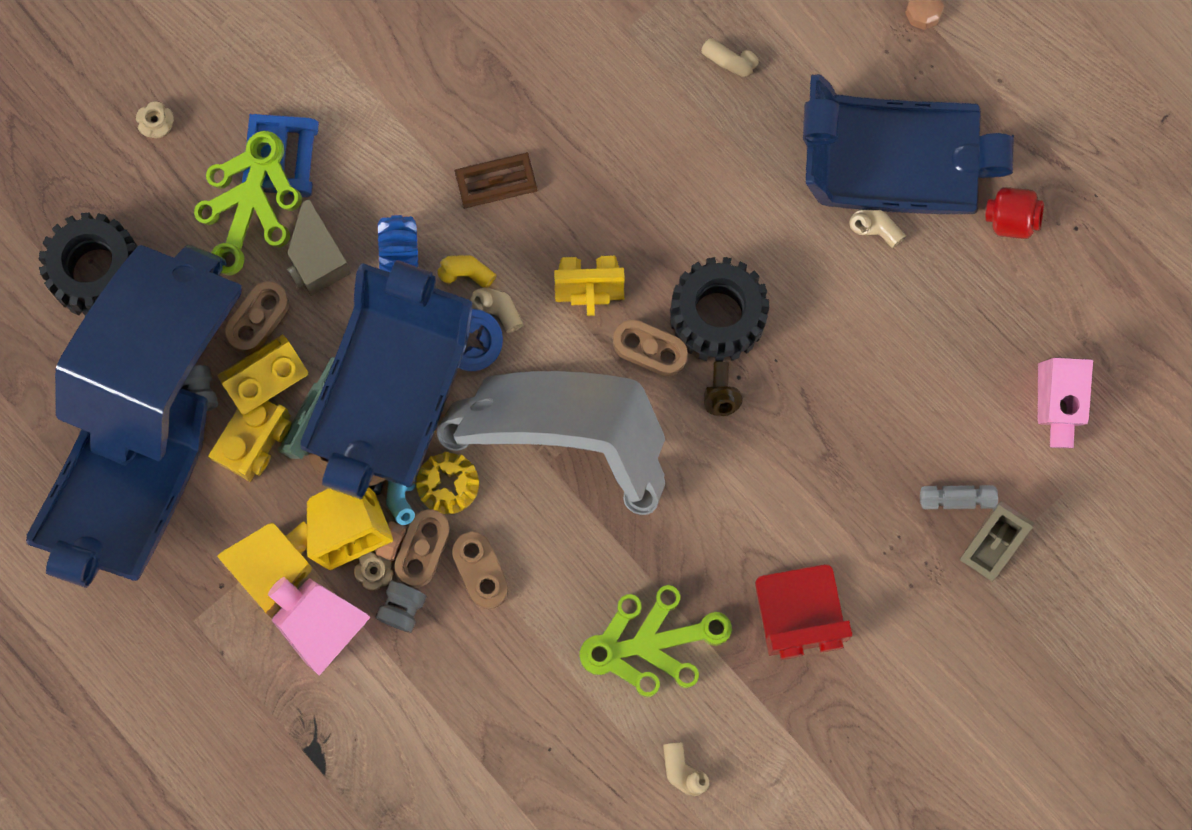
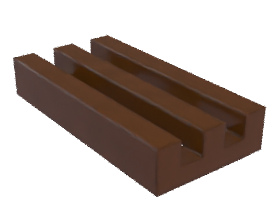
M528 152L454 169L464 209L537 192V184ZM524 166V170L465 183L467 178ZM527 179V182L468 195L470 192Z

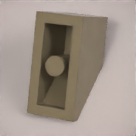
M307 199L302 202L287 252L292 266L286 269L297 288L305 285L310 296L351 274L345 258L311 201Z

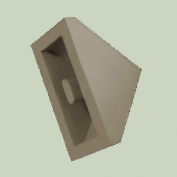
M1002 501L999 502L990 511L961 556L960 561L993 582L1035 523Z

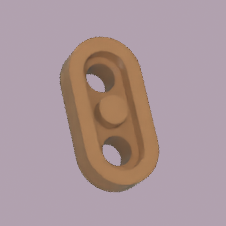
M270 281L257 284L228 321L225 335L231 347L237 352L249 354L260 349L287 313L289 300L286 292L279 284ZM268 299L276 300V305L273 309L267 310L263 308L264 302ZM244 330H252L254 332L249 340L240 339L241 333Z
M638 320L624 321L618 325L613 335L614 350L621 358L657 374L673 376L681 372L686 365L688 352L684 342L678 337ZM629 337H635L639 340V345L635 348H630L625 344V340ZM664 352H670L674 355L675 360L671 363H665L661 360L660 356Z
M432 509L423 510L415 515V518L409 525L395 560V572L400 581L406 586L413 588L422 587L428 584L435 574L450 535L448 521L442 513ZM433 525L437 527V534L432 538L425 537L423 530L426 526ZM412 562L422 563L423 570L421 573L413 575L408 571L409 565Z
M468 532L459 536L453 545L452 555L471 600L475 605L483 609H494L500 606L507 597L508 585L490 542L484 535L477 532ZM470 545H475L480 549L479 554L475 558H469L464 553L465 549ZM492 581L495 584V590L491 594L482 593L480 586L483 582Z

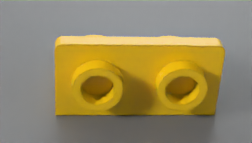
M282 334L217 376L240 413L245 415L306 377L308 371L290 342Z
M268 400L245 415L241 414L239 409H237L208 457L251 482L255 474L260 476L268 466L271 455L268 453L275 441L281 442L287 435L291 427V422L288 421L291 417L290 413L284 406L280 404L277 406Z

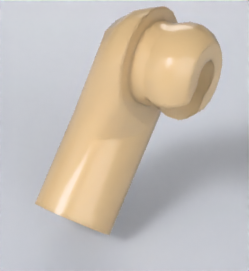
M713 38L708 39L702 47V54L720 67L741 77L751 75L753 69L759 64L758 58L753 52L745 50L739 56Z
M881 210L857 211L850 218L849 225L853 232L859 235H880L892 249L906 237L891 218Z
M481 288L472 293L470 300L473 302V308L499 316L506 333L514 332L524 325L509 294L491 288Z
M683 743L663 745L669 783L689 796H699L709 787V778L704 772H698L685 764Z

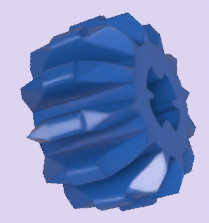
M391 215V217L379 220V269L390 272L397 260L418 267L417 225L413 217Z

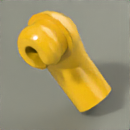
M471 255L447 256L440 262L441 266L437 270L439 279L449 284L456 281L457 276H468L482 288H489L497 277V274Z

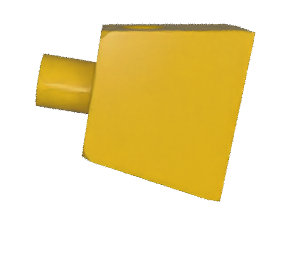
M369 487L362 499L327 488L310 497L307 501L308 558L328 570H333L393 542L391 531L377 496Z
M304 521L286 536L273 522L269 523L217 555L220 561L269 617H273L281 608L280 605L268 596L272 586L279 579L285 577L298 588L313 569L301 555L307 549V524Z

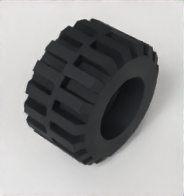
M90 212L81 213L80 220H76L73 215L65 218L67 225L62 228L59 224H56L52 228V231L55 233L53 238L46 236L42 243L47 251L39 252V261L44 265L39 267L40 275L46 281L44 284L65 308L67 307L78 316L81 312L85 316L87 315L106 285L138 246L120 222L115 219L110 222L106 215L100 213L94 219ZM93 250H106L112 253L110 268L101 278L92 282L74 280L75 265L84 254Z
M715 257L707 258L706 265L701 266L699 262L693 264L691 272L687 273L685 271L680 276L679 284L675 285L670 308L671 328H675V336L686 344L687 352L690 354L694 351L700 353L699 359L707 361L708 356L715 357V362H724V358L729 356L731 361L740 357L741 352L744 351L747 354L753 349L754 343L758 342L761 338L768 318L769 299H766L767 289L765 284L760 285L758 283L760 276L755 270L750 274L746 271L747 264L740 261L738 266L731 265L732 258L723 257L722 263H716ZM721 293L730 296L738 303L742 316L738 322L731 326L714 327L701 319L696 310V305L700 299L709 294Z

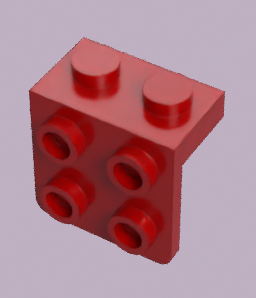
M819 565L763 575L757 578L755 588L769 656L780 654L781 660L804 656L805 649L819 647L820 653L843 649V643L852 637L850 621L843 620L835 576L831 566Z

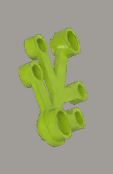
M260 131L255 133L248 140L244 153L223 164H214L206 172V179L210 185L218 189H224L230 185L232 176L250 168L245 182L210 201H200L194 208V216L199 222L212 225L219 220L222 212L238 204L226 243L218 244L211 252L223 258H226L229 254H234V264L230 267L224 265L222 267L221 273L224 275H234L244 265V254L241 248L254 209L265 230L264 238L268 244L274 247H283L289 242L290 232L287 227L279 223L262 188L266 172L277 190L276 202L281 208L287 211L298 209L302 203V196L297 189L291 187L280 164L284 155V145L281 139L272 132ZM265 145H270V155L267 157H262V147ZM223 170V180L216 183L214 181L215 173ZM288 192H293L294 201L289 205H285L284 196ZM211 206L212 215L208 219H204L202 217L203 209ZM280 228L282 230V237L279 241L274 242L272 240V233L275 229Z
M666 585L658 590L656 603L634 639L617 642L629 620L636 618L641 612L640 599L633 594H626L619 599L618 611L603 635L591 636L582 644L580 661L585 670L591 674L605 675L609 672L614 673L636 687L637 692L643 697H652L658 692L660 687L659 678L652 672H639L621 658L638 655L675 678V682L680 687L691 688L699 679L698 669L691 663H680L661 651V649L704 640L712 646L721 645L730 637L732 624L726 615L712 612L707 614L700 624L656 633L669 611L675 609L680 602V593L677 588ZM663 592H672L676 597V601L671 605L664 604L660 598ZM624 601H634L637 605V610L632 614L625 613L622 610ZM712 621L722 623L724 630L721 634L714 635L709 631V624ZM601 647L606 650L607 658L604 661L598 662L592 658V651L595 648ZM682 669H690L694 673V680L690 683L682 682L679 678V672ZM649 677L654 680L655 688L653 691L645 692L641 689L640 681L643 678Z

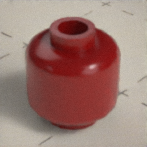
M1003 187L998 191L995 199H988L985 219L986 222H992L993 231L997 236L1028 239L1034 231H1040L1044 201L1038 200L1034 190Z

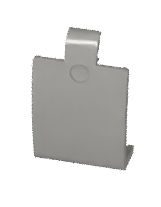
M531 371L489 376L484 379L475 397L452 403L437 428V437L440 443L447 449L454 451L463 450L469 444H535L602 452L617 482L624 491V504L630 511L639 515L652 513L657 508L664 490L665 474L658 461V457L665 442V436L644 388L640 383L629 378L566 371Z

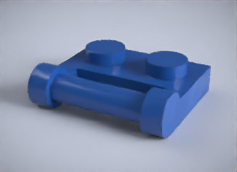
M250 114L247 142L252 135L260 131H269L276 134L284 145V155L280 161L283 170L285 169L288 132L299 134L294 179H287L291 187L297 189L302 197H310L312 195L313 183L309 179L314 136L318 135L319 122L315 119L304 117ZM265 145L261 149V156H269L271 146ZM250 168L243 171L242 183L246 181ZM266 172L262 184L264 192L277 193Z

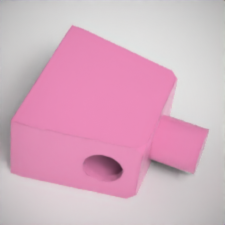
M1051 358L1038 363V424L1051 425L1050 447L1074 448L1075 426L1088 424L1093 360ZM1061 400L1066 404V413H1063L1060 409Z
M283 577L272 586L268 593V596L282 607L273 617L272 622L306 665L319 676L370 619V616L310 578L297 589Z

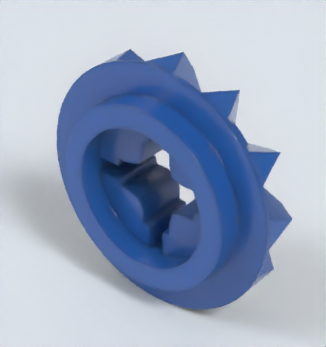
M472 309L470 333L475 332L476 329L479 333L476 338L484 348L482 350L478 347L469 346L465 350L459 366L462 370H482L490 366L501 352L503 345L501 327L496 319L485 311Z

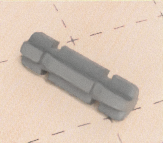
M980 485L979 489H974V486H942V490H937V486H924L920 491V504L923 509H938L939 506H943V509H975L976 505H980L981 509H993L998 504V491L993 485Z

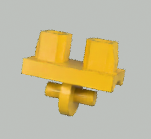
M614 255L597 258L596 269H581V259L577 257H562L559 269L554 270L555 302H571V306L586 305L587 316H595L594 305L610 304V300H624V268H619L617 258Z

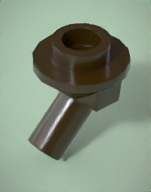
M729 362L713 363V387H706L704 393V407L711 415H731L742 404L743 398L740 391L735 387L728 386Z

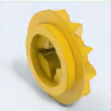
M445 451L442 454L430 456L424 465L419 468L416 487L421 501L429 509L436 510L442 514H455L469 507L476 498L479 490V477L474 465L462 454ZM440 469L449 477L462 473L454 482L457 496H454L447 488L434 491L441 483L438 472Z

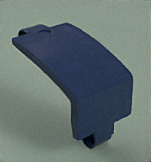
M821 74L811 75L810 101L804 104L803 141L807 145L806 185L818 203L824 206L898 213L976 214L978 211L979 178L1005 177L1013 173L1014 135L990 133L980 136L981 109L978 104L902 101L838 95L829 81Z
M139 245L101 292L61 355L55 371L56 417L65 423L89 432L91 452L123 466L128 465L136 453L156 461H160L166 454L170 407L192 368L242 293V285L220 276L223 265L226 266L225 258L192 245H186L174 258Z
M398 260L394 263L390 272L363 263L360 264L356 272L354 308L301 439V449L303 451L329 459L324 472L322 486L362 499L374 475L406 487L413 485L464 355L469 339L473 307L471 300L435 288L436 276H433L432 272Z
M180 389L169 410V433L166 454L160 461L136 453L133 460L126 466L113 462L91 452L90 433L81 429L58 478L26 536V543L28 545L50 552L46 565L47 575L84 588L89 587L100 569L133 581L140 579L170 522L201 453L208 403L205 396Z

